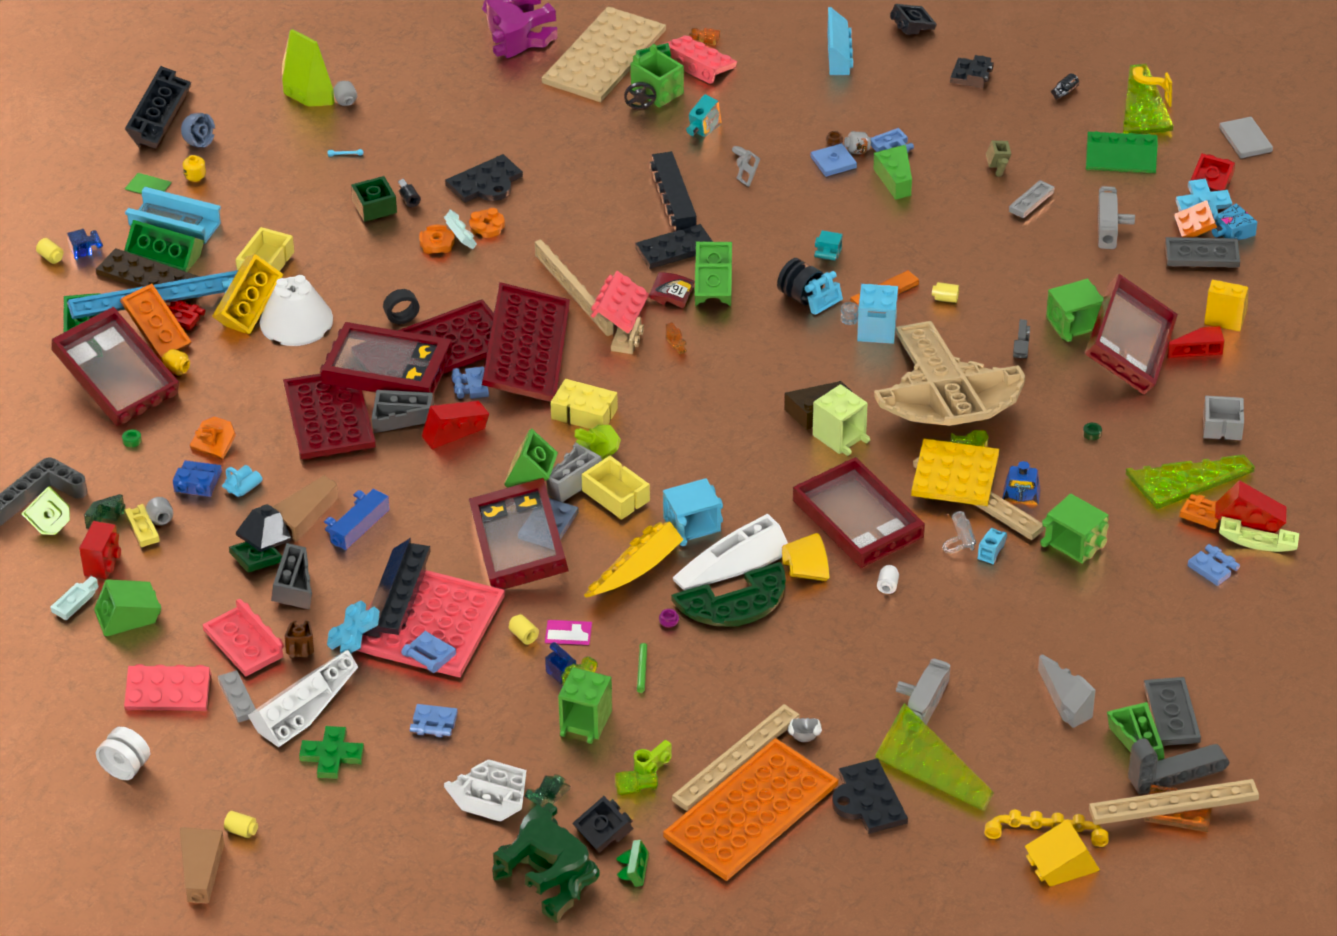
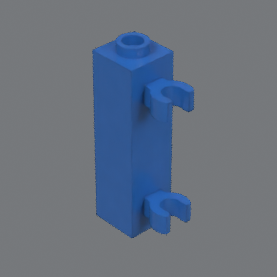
M372 489L367 495L361 490L355 492L353 496L357 499L354 501V507L337 522L332 517H328L324 521L328 525L325 531L330 533L331 543L347 550L390 510L389 496L375 489Z

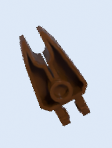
M297 621L289 624L285 633L286 654L290 655V658H295V656L307 657L314 653L313 633L309 621H305L300 626L297 625Z

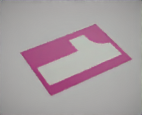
M548 620L545 643L589 645L592 622Z

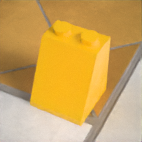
M1212 280L1208 290L1204 325L1220 326L1224 329L1240 332L1248 308V287Z
M1069 819L1025 845L1029 853L1025 856L1032 866H1037L1038 869L1035 872L1041 882L1046 880L1050 887L1100 870Z

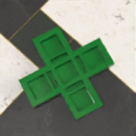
M326 726L323 741L302 740L299 759L300 761L319 762L317 778L338 779L341 763L362 764L364 743L345 742L346 727Z

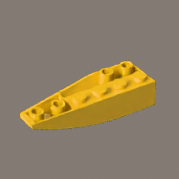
M670 521L665 523L659 522L653 527L649 525L642 531L643 535L634 538L629 543L631 546L601 574L597 581L588 586L589 590L584 596L586 598L631 582L657 565L684 539Z

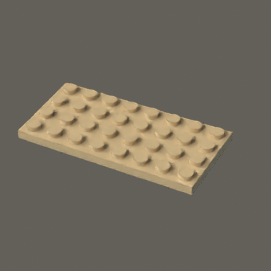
M607 7L542 77V83L602 102L631 70V62H633V56L636 55V50L648 48L654 44L666 31V25L613 7Z

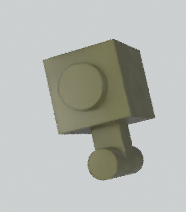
M992 140L986 152V158L989 167L997 168L996 176L1001 177L1011 157V150L1008 141Z

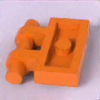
M1191 494L1189 500H1186L1180 510L1179 517L1216 529L1221 521L1215 519L1217 500L1211 501L1200 494L1198 496Z

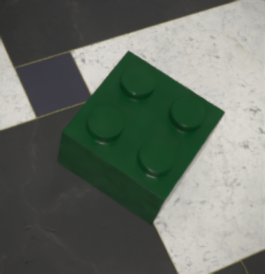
M385 176L351 184L352 201L364 222L397 213L396 195Z

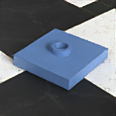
M842 143L813 151L810 155L825 177L857 168V162Z

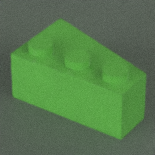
M906 144L875 152L873 169L894 199L911 196L912 176Z
M1147 702L1107 712L1110 730L1130 752L1132 745L1137 740L1144 738L1149 741L1157 753L1158 761L1165 759L1163 745Z

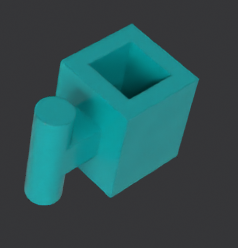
M822 230L820 236L816 237L815 240L817 250L814 257L836 261L842 250L843 234Z

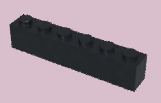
M673 152L652 154V162H649L650 171L654 172V182L657 183L658 193H661L662 204H665L666 214L670 215V225L674 226L675 231L697 225V216Z

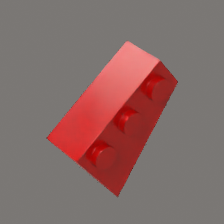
M480 401L430 406L422 438L433 450L484 430L489 412Z
M1240 480L1216 502L1215 519L1221 520L1222 517L1240 520L1242 526L1274 534L1286 524L1287 507Z

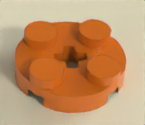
M496 208L475 211L470 215V231L476 236V233L482 234L483 238L495 237L505 228V219Z
M440 224L430 225L426 227L427 230L420 232L419 244L425 253H448L452 250V246L455 243V234L452 230H448L447 226Z

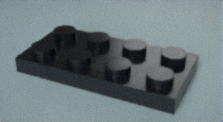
M698 224L636 242L635 248L649 269H653L696 256V242L713 241L702 225Z

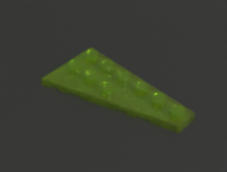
M1147 64L1130 65L1123 133L1149 134L1173 131V123L1157 86L1142 84L1133 78V69L1138 66L1143 68L1144 76L1152 77Z
M1245 455L1221 457L1220 460L1216 461L1202 459V462L1199 463L1184 461L1162 464L1161 467L1151 468L1150 466H1143V469L1139 470L1126 468L1125 474L1155 508L1159 509L1188 498L1191 494H1198L1252 473L1255 466Z
M904 703L878 749L875 758L985 811L994 792Z

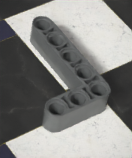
M52 457L44 458L0 493V526L39 496L48 486H53L76 499L85 497L88 492L85 476Z
M1143 738L1137 740L1131 747L1128 778L1137 793L1144 795L1221 772L1229 766L1230 762L1218 744L1158 761L1157 753L1149 741Z

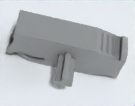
M1102 186L1099 189L1098 247L1101 249H1115L1117 246L1118 224L1134 225L1135 215L1118 214L1117 189L1115 187Z
M931 659L930 664L923 672L916 686L901 681L898 682L896 692L910 696L908 706L902 714L903 728L923 733L949 682V663L938 659Z

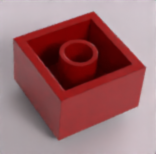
M93 521L79 547L84 576L106 580L109 573L113 571L116 560L121 556V547H119L118 542L119 534L117 533L116 525Z

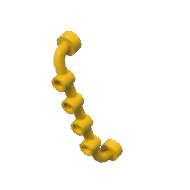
M1014 809L1009 812V815H998L987 822L984 833L990 839H997L1002 834L1001 823L1009 824L1011 827L1030 825L1033 829H1039L1042 826L1053 829L1067 819H1064L1061 813H1053L1051 818H1043L1042 813L1039 811L1031 812L1030 817L1021 816V812ZM1076 814L1072 820H1069L1076 832H1082L1084 829L1093 830L1091 842L1094 846L1103 847L1108 844V832L1100 825H1094L1092 821H1085V817L1081 814Z

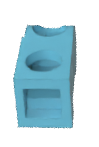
M991 528L979 543L977 559L994 564L998 553L1005 545L1007 532Z

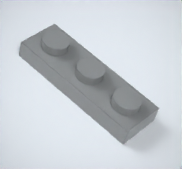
M1041 180L1038 181L1009 206V212L1025 218L1054 193L1055 187Z
M238 671L218 676V682L237 722L249 720L248 714L256 708Z

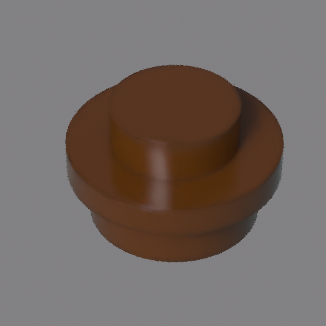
M831 131L826 137V143L831 146L843 143V137L840 132Z

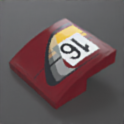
M659 272L648 298L662 305H665L666 301L684 308L695 281L681 275Z

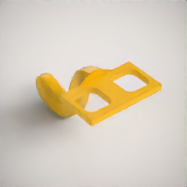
M1135 67L1132 72L1134 80L1147 85H1160L1164 89V98L1168 106L1172 107V81L1168 72L1165 73V79L1146 77L1143 75L1142 67Z

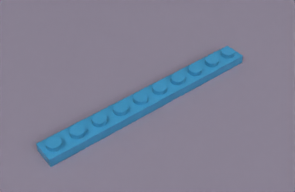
M238 270L156 284L154 287L165 303L224 293L228 288L223 289L222 281L235 277ZM143 287L69 299L67 304L72 319L98 315L112 307H115L117 311H122L125 308L120 302L121 298Z

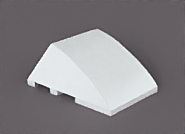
M488 759L471 768V772L467 775L460 774L457 776L456 781L444 783V788L461 810L502 821L522 809L527 770Z

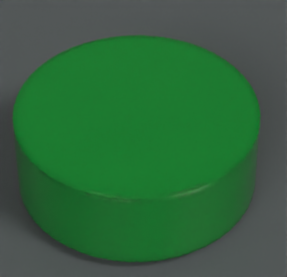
M133 429L125 431L122 434L123 444L127 447L138 446L142 441L141 433Z

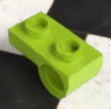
M664 740L651 752L647 749L637 750L633 755L634 773L643 781L650 775H654L657 769L663 764L668 763L672 758L671 743Z

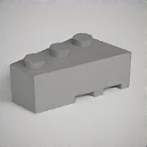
M575 443L573 450L564 455V460L561 464H556L552 469L550 478L546 480L549 496L563 502L581 491L582 473L601 462V456Z

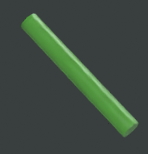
M646 643L639 645L637 692L639 693L645 691Z

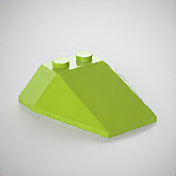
M293 29L290 30L282 62L284 94L308 107L333 105L335 103L334 90L318 43Z

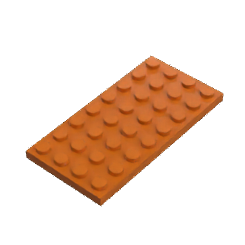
M774 738L663 832V838L725 881H728L837 787L838 779Z

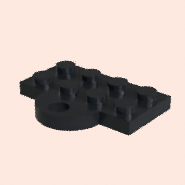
M502 154L445 179V185L464 203L477 197L488 201H498L509 196L511 193V182L522 178L523 171Z
M878 758L839 768L838 774L843 784L836 788L832 797L833 809L839 816L851 820L861 819L868 834L908 824V817ZM840 802H847L848 805L843 806V805H840L839 803H840Z

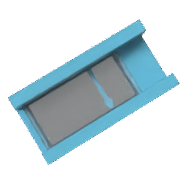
M144 187L142 190L143 204L138 210L128 208L125 211V215L128 216L129 225H132L133 220L204 240V244H206L221 224L219 212L221 206Z

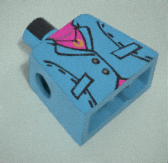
M1236 203L1217 215V228L1212 229V234L1215 238L1223 236L1224 238L1242 240L1256 236L1257 221Z

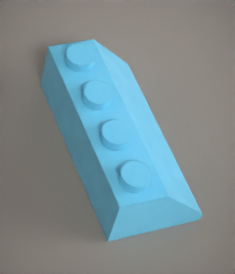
M828 7L829 75H850V68H853L851 28H848V21L832 7Z

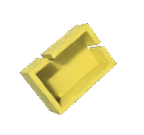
M260 227L236 258L237 270H239L246 257L256 254L280 271L285 265V261L287 262L294 253L293 236Z
M565 379L551 401V419L567 423L568 407H570V424L587 429H593L597 425H608L618 409L617 392Z
M608 456L582 473V491L621 520L634 512V507L639 509L650 501V484L627 467H622V464L611 456Z

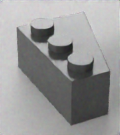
M377 390L371 419L373 434L424 424L430 406L434 405L433 393Z
M287 543L273 583L271 601L310 609L312 590L310 587L306 547Z

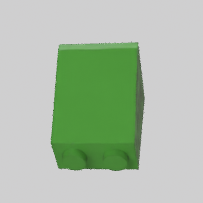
M532 428L526 434L512 460L504 483L507 488L544 478V481L550 478L558 452Z
M105 580L94 611L104 636H110L155 623L158 615L161 613V604L158 602L156 592L153 590L150 582Z

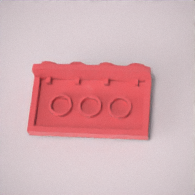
M685 35L666 42L669 43L670 58L682 64L685 72L709 84L714 82L715 75L736 68L737 61L731 59L730 56L723 55L718 50L693 40L690 36Z
M616 271L613 276L610 274L604 281V285L595 299L596 302L591 307L592 313L590 316L594 318L599 312L626 333H629L649 293L643 287L632 282L629 277Z
M238 599L236 600V608L204 623L203 630L246 677L283 658L282 648H284V645L279 637L276 638L271 628L263 624L260 616L252 612L249 604Z
M142 664L128 666L124 708L125 710L207 711L209 681L212 675L210 667L204 665H196L195 667H186L184 665L165 666L160 664L155 666H145Z

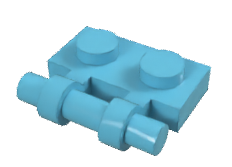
M835 271L822 274L821 278L813 279L804 287L807 293L813 292L812 295L808 296L812 314L816 315L843 300L840 283L833 282V279L837 277ZM825 284V288L821 289L820 286Z

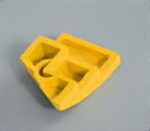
M819 533L782 546L783 565L790 566L791 577L827 581L830 578L827 555Z

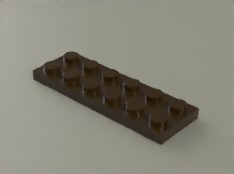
M117 248L96 268L97 275L135 288L200 277ZM194 298L184 299L182 301H185L186 304H190Z

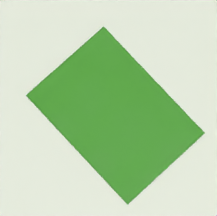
M137 173L125 189L141 194L144 187L164 192L172 182Z

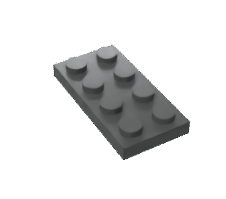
M1165 238L1167 266L1240 267L1238 239Z
M1185 678L1144 680L1143 686L1149 709L1162 745L1200 743L1201 735Z

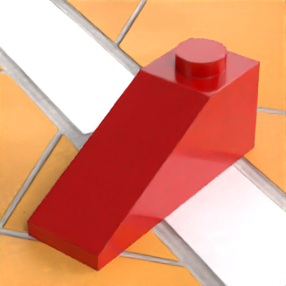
M1202 327L1170 341L1167 357L1223 355L1225 340L1221 327Z

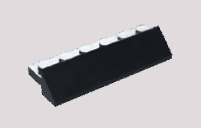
M163 66L159 67L125 127L126 132L138 147L141 144L153 148L158 147L191 87L192 82L176 77V71Z
M411 538L393 548L370 608L375 606L380 611L378 626L362 635L380 638L382 633L400 634L402 626L406 625L425 575L426 563L431 552L430 546L411 543Z

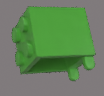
M652 44L650 52L641 57L638 54L633 56V62H631V85L638 82L652 85L656 91V100L653 104L660 108L684 93V66L657 50V46ZM643 86L635 87L632 90L642 89ZM646 88L647 94L653 95V92Z
M1089 279L1049 289L1046 318L1062 340L1065 339V341L1070 342L1072 337L1093 330L1104 297L1099 294L1095 285H1092Z
M1070 493L1042 521L1046 531L1045 537L1041 539L1040 544L1043 547L1051 545L1083 564L1088 558H1092L1099 548H1103L1107 543L1109 515Z
M572 667L558 695L560 736L565 737L567 731L587 736V743L592 744L594 738L599 739L612 712V678L610 676Z

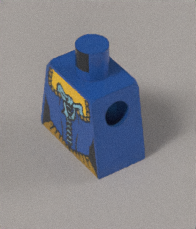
M1025 461L1019 462L1018 466H1011L1004 484L1002 499L1009 502L1039 505L1041 489L1038 470L1036 468H1029V463Z

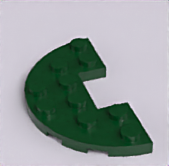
M778 562L745 572L744 578L749 587L715 596L710 586L705 584L672 594L671 601L682 613L704 624L714 626H740L765 617L778 606L785 592V571L782 563Z

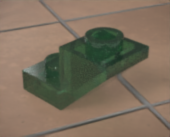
M118 494L93 502L84 514L86 529L90 528L93 521L101 522L102 518L117 521L120 515L124 514V509L126 508L123 495Z
M554 774V776L545 775L540 787L536 790L527 789L524 797L543 807L547 802L551 804L556 803L570 790L571 786L565 783L566 779L557 774Z

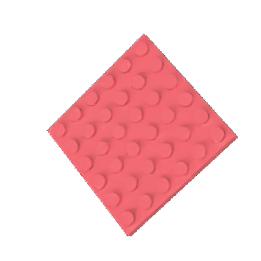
M426 570L406 625L402 626L400 634L382 633L380 638L362 635L361 648L356 651L427 669L425 665L401 653L402 648L406 644L412 643L424 631H427L456 648V655L436 672L461 678L502 602L505 590Z

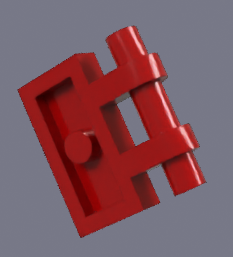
M182 300L173 301L170 305H167L180 326L190 331L200 320L199 315L204 316L206 310L200 308L199 305H189Z

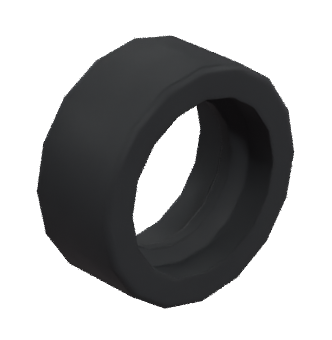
M397 289L386 296L383 302V309L388 320L399 325L412 321L419 313L420 305L413 292L407 289ZM402 301L411 302L405 310L396 313L392 312L396 304Z

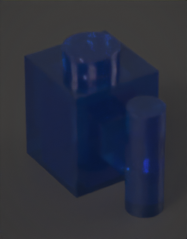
M84 229L67 233L68 245L74 259L92 255L91 246L96 245L98 249L103 247V243L96 230L90 232L91 236H87Z
M556 642L550 644V649L554 652L545 657L546 672L560 684H563L572 667L576 668V660Z

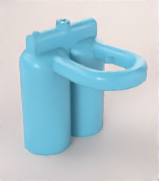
M244 465L239 470L228 467L226 469L227 479L222 487L228 490L229 494L233 493L238 497L244 496L260 484L263 478L259 472L252 471L247 465Z

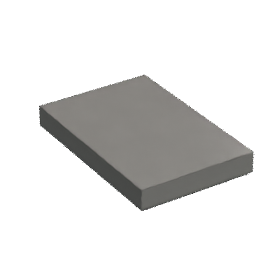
M1252 117L1220 123V130L1240 159L1273 151V146Z

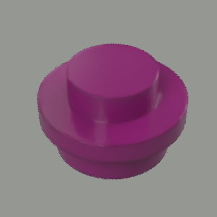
M664 609L659 615V622L665 627H672L679 622V616L673 609Z

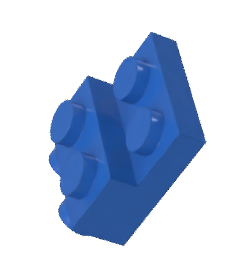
M185 460L182 467L177 469L173 478L174 492L211 497L222 472V466Z

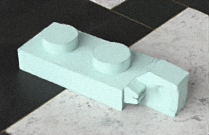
M450 209L444 216V219L447 221L446 224L461 243L473 249L477 245L473 239L474 235L465 229L466 225L459 220V215Z
M90 576L84 583H76L50 607L51 612L67 620L95 594L99 587L97 579Z

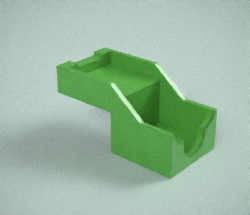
M696 242L695 306L699 303H704L708 298H718L722 303H727L731 306L732 242Z

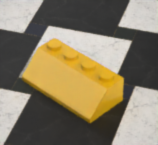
M256 254L246 257L212 317L228 328L250 334L276 286V281L282 278L284 274Z

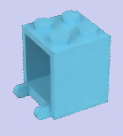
M861 284L857 341L894 344L898 286Z
M707 478L663 490V519L665 522L670 521L684 539L679 544L680 546H686L688 540L721 531V523H723L721 509H723V503L721 498L716 496L715 488L709 484Z

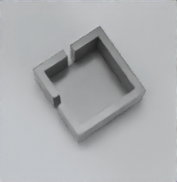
M1205 396L1203 438L1221 439V436H1223L1225 439L1242 440L1244 399L1238 397Z

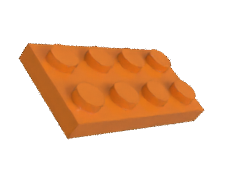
M153 284L121 298V304L160 360L164 353L171 349L180 351L191 345V340Z

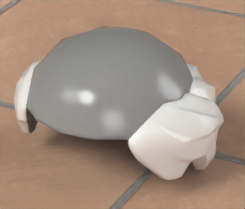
M797 718L791 720L788 732L800 742H810L822 732V728L818 719Z

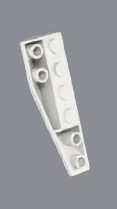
M766 514L737 529L706 549L673 577V581L685 591L742 575L745 572L765 567L782 558V546L788 544L780 525L770 515Z
M346 650L248 714V717L259 734L277 747H280L311 725L355 672L358 665L349 650Z

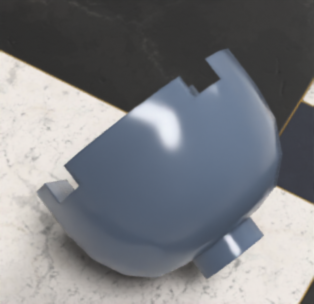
M190 114L182 122L181 134L183 139L189 145L207 147L215 135L212 134L213 129H215L214 121L208 114Z

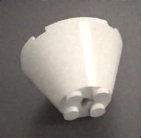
M303 275L278 279L260 316L262 333L269 340L272 341L274 339L281 342V345L301 346L313 343L324 337L323 334L330 330L333 324L331 309Z

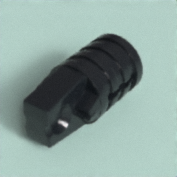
M1070 73L1059 81L1051 90L1054 98L1057 100L1068 95L1080 84L1078 77Z
M404 178L399 180L400 190L398 192L408 207L417 206L421 201V197L413 185L407 184Z

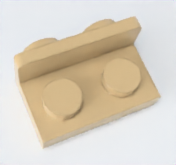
M637 317L629 333H626L619 327L617 328L611 344V351L633 354L635 347L639 346V336L643 335L644 331L641 317Z

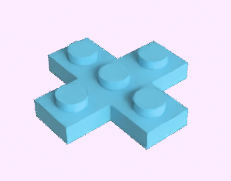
M1206 179L1188 181L1191 195L1176 196L1179 212L1207 200L1215 222L1218 215L1217 209H1225L1232 206L1228 190L1210 192Z
M362 600L349 605L345 611L344 623L329 630L327 646L333 650L341 645L340 652L349 650L350 654L360 649L362 634L378 626L380 611L375 606L366 610V604Z

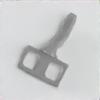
M733 146L732 152L740 156L736 161L739 167L737 179L750 187L760 158L749 150ZM751 155L756 159L753 167L748 164ZM744 170L750 175L747 182L741 177Z

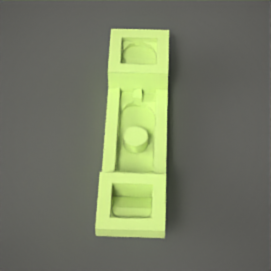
M1227 517L1221 518L1219 533L1237 544L1264 551L1282 552L1297 550L1299 533L1280 529L1279 534L1241 527L1240 520Z

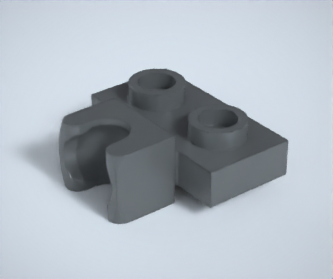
M1020 319L1018 340H1014L1013 357L1015 358L1028 357L1030 326H1027V320Z

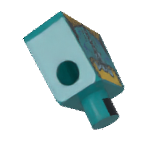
M704 94L690 111V125L686 128V132L690 136L699 134L706 137L722 124L718 100Z

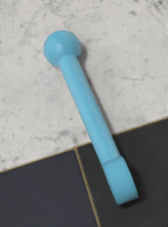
M362 149L357 151L328 150L327 153L329 157L347 154L362 156L364 151Z

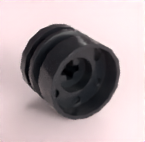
M793 258L782 268L778 276L777 288L780 292L793 297L799 303L809 305L808 296L812 295L813 292L807 293L804 287L813 279L821 278V275L824 273L813 266H809L808 263L799 258Z

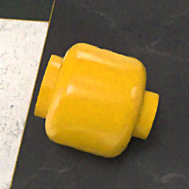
M191 155L184 159L182 165L183 174L186 179L197 182L204 178L206 167L203 158Z
M171 349L162 356L161 362L176 376L186 373L190 367V360L184 352Z

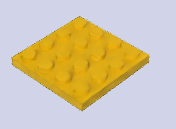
M923 439L911 496L988 507L999 449Z

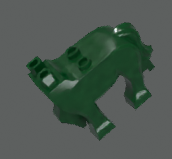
M547 802L543 807L537 804L524 817L520 825L519 835L512 844L500 846L498 851L493 853L494 865L492 872L493 880L496 881L512 876V869L518 863L530 864L539 873L531 871L525 874V885L529 888L535 886L537 888L536 893L539 895L549 888L560 885L561 891L557 896L547 898L541 902L542 913L558 923L563 914L573 907L574 899L580 900L581 890L597 881L600 876V870L595 862L589 860L587 847L569 833L566 828L558 825L557 820L553 818L558 813L557 807Z

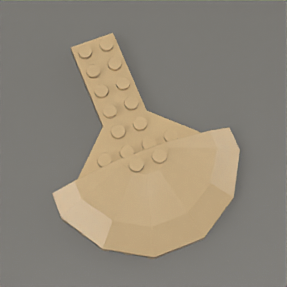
M927 321L896 327L898 338L915 364L914 370L907 372L901 378L899 385L895 384L892 388L874 391V398L882 409L909 421L951 426L990 419L1016 403L1025 383V374L1019 365L988 369L984 368V364L973 361L968 363L960 362V358L953 357L933 323Z

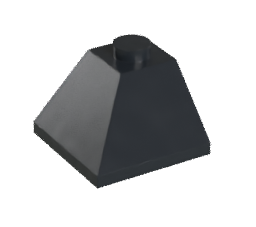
M268 504L252 509L236 531V536L260 552L291 541V536L281 513Z

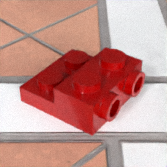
M1201 153L1190 181L1206 179L1211 192L1225 190L1235 172V162L1229 159L1217 158L1211 154Z

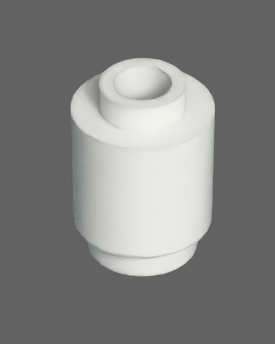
M886 565L880 570L877 588L880 592L891 594L896 591L899 572L895 566Z

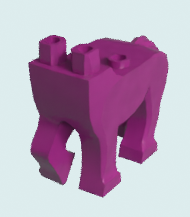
M485 0L482 10L487 14L488 27L492 32L493 41L496 44L499 43V45L493 46V53L497 57L504 55L506 58H510L529 47H546L552 40H556L558 38L557 27H542L539 33L530 31L540 24L556 21V10L550 3L534 10V5L541 4V0Z

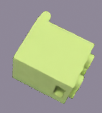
M840 384L814 401L813 436L838 454L844 453L849 456L852 453L851 446L860 440L865 443L870 442V437L866 434L868 403Z

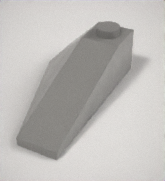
M1043 654L1040 655L1038 671L1061 718L1073 728L1093 718L1095 689L1083 677L1079 675L1073 676L1069 669H1061L1057 662Z

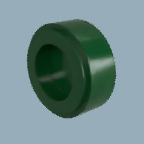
M1087 423L1083 427V436L1088 440H1097L1102 436V427L1097 423Z

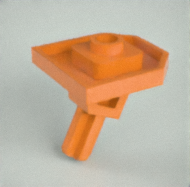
M214 416L202 421L198 430L195 431V436L189 446L192 449L224 459L236 433L230 421Z

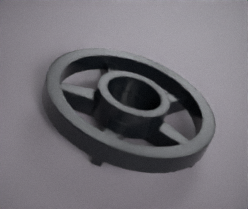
M634 83L625 90L624 100L628 106L634 109H645L655 102L656 91L648 83ZM643 86L642 89L632 90L635 87ZM646 88H649L653 95L647 94ZM628 92L633 95L631 100L627 99ZM646 99H651V101L644 104V101H646Z

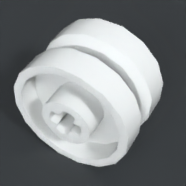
M126 727L114 728L107 739L96 750V758L106 772L121 780L132 779L150 756V748L146 741L135 731Z

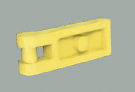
M143 504L137 505V508L124 509L126 519L129 521L141 547L160 542L159 535Z

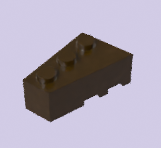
M842 381L785 392L784 410L808 430L813 427L814 401L840 384L851 392L852 390Z

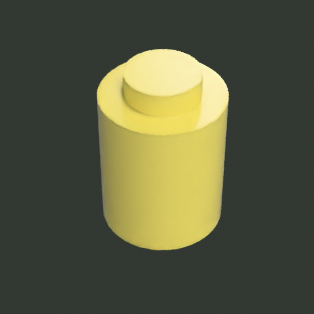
M43 238L36 246L37 253L50 263L55 264L61 261L64 254L63 249L50 239Z
M937 282L936 286L933 285L932 296H935L937 301L957 303L959 285Z
M520 614L511 618L509 630L524 644H531L537 639L539 629L525 616Z
M230 811L224 821L225 831L246 838L255 835L258 829L256 818L235 811Z

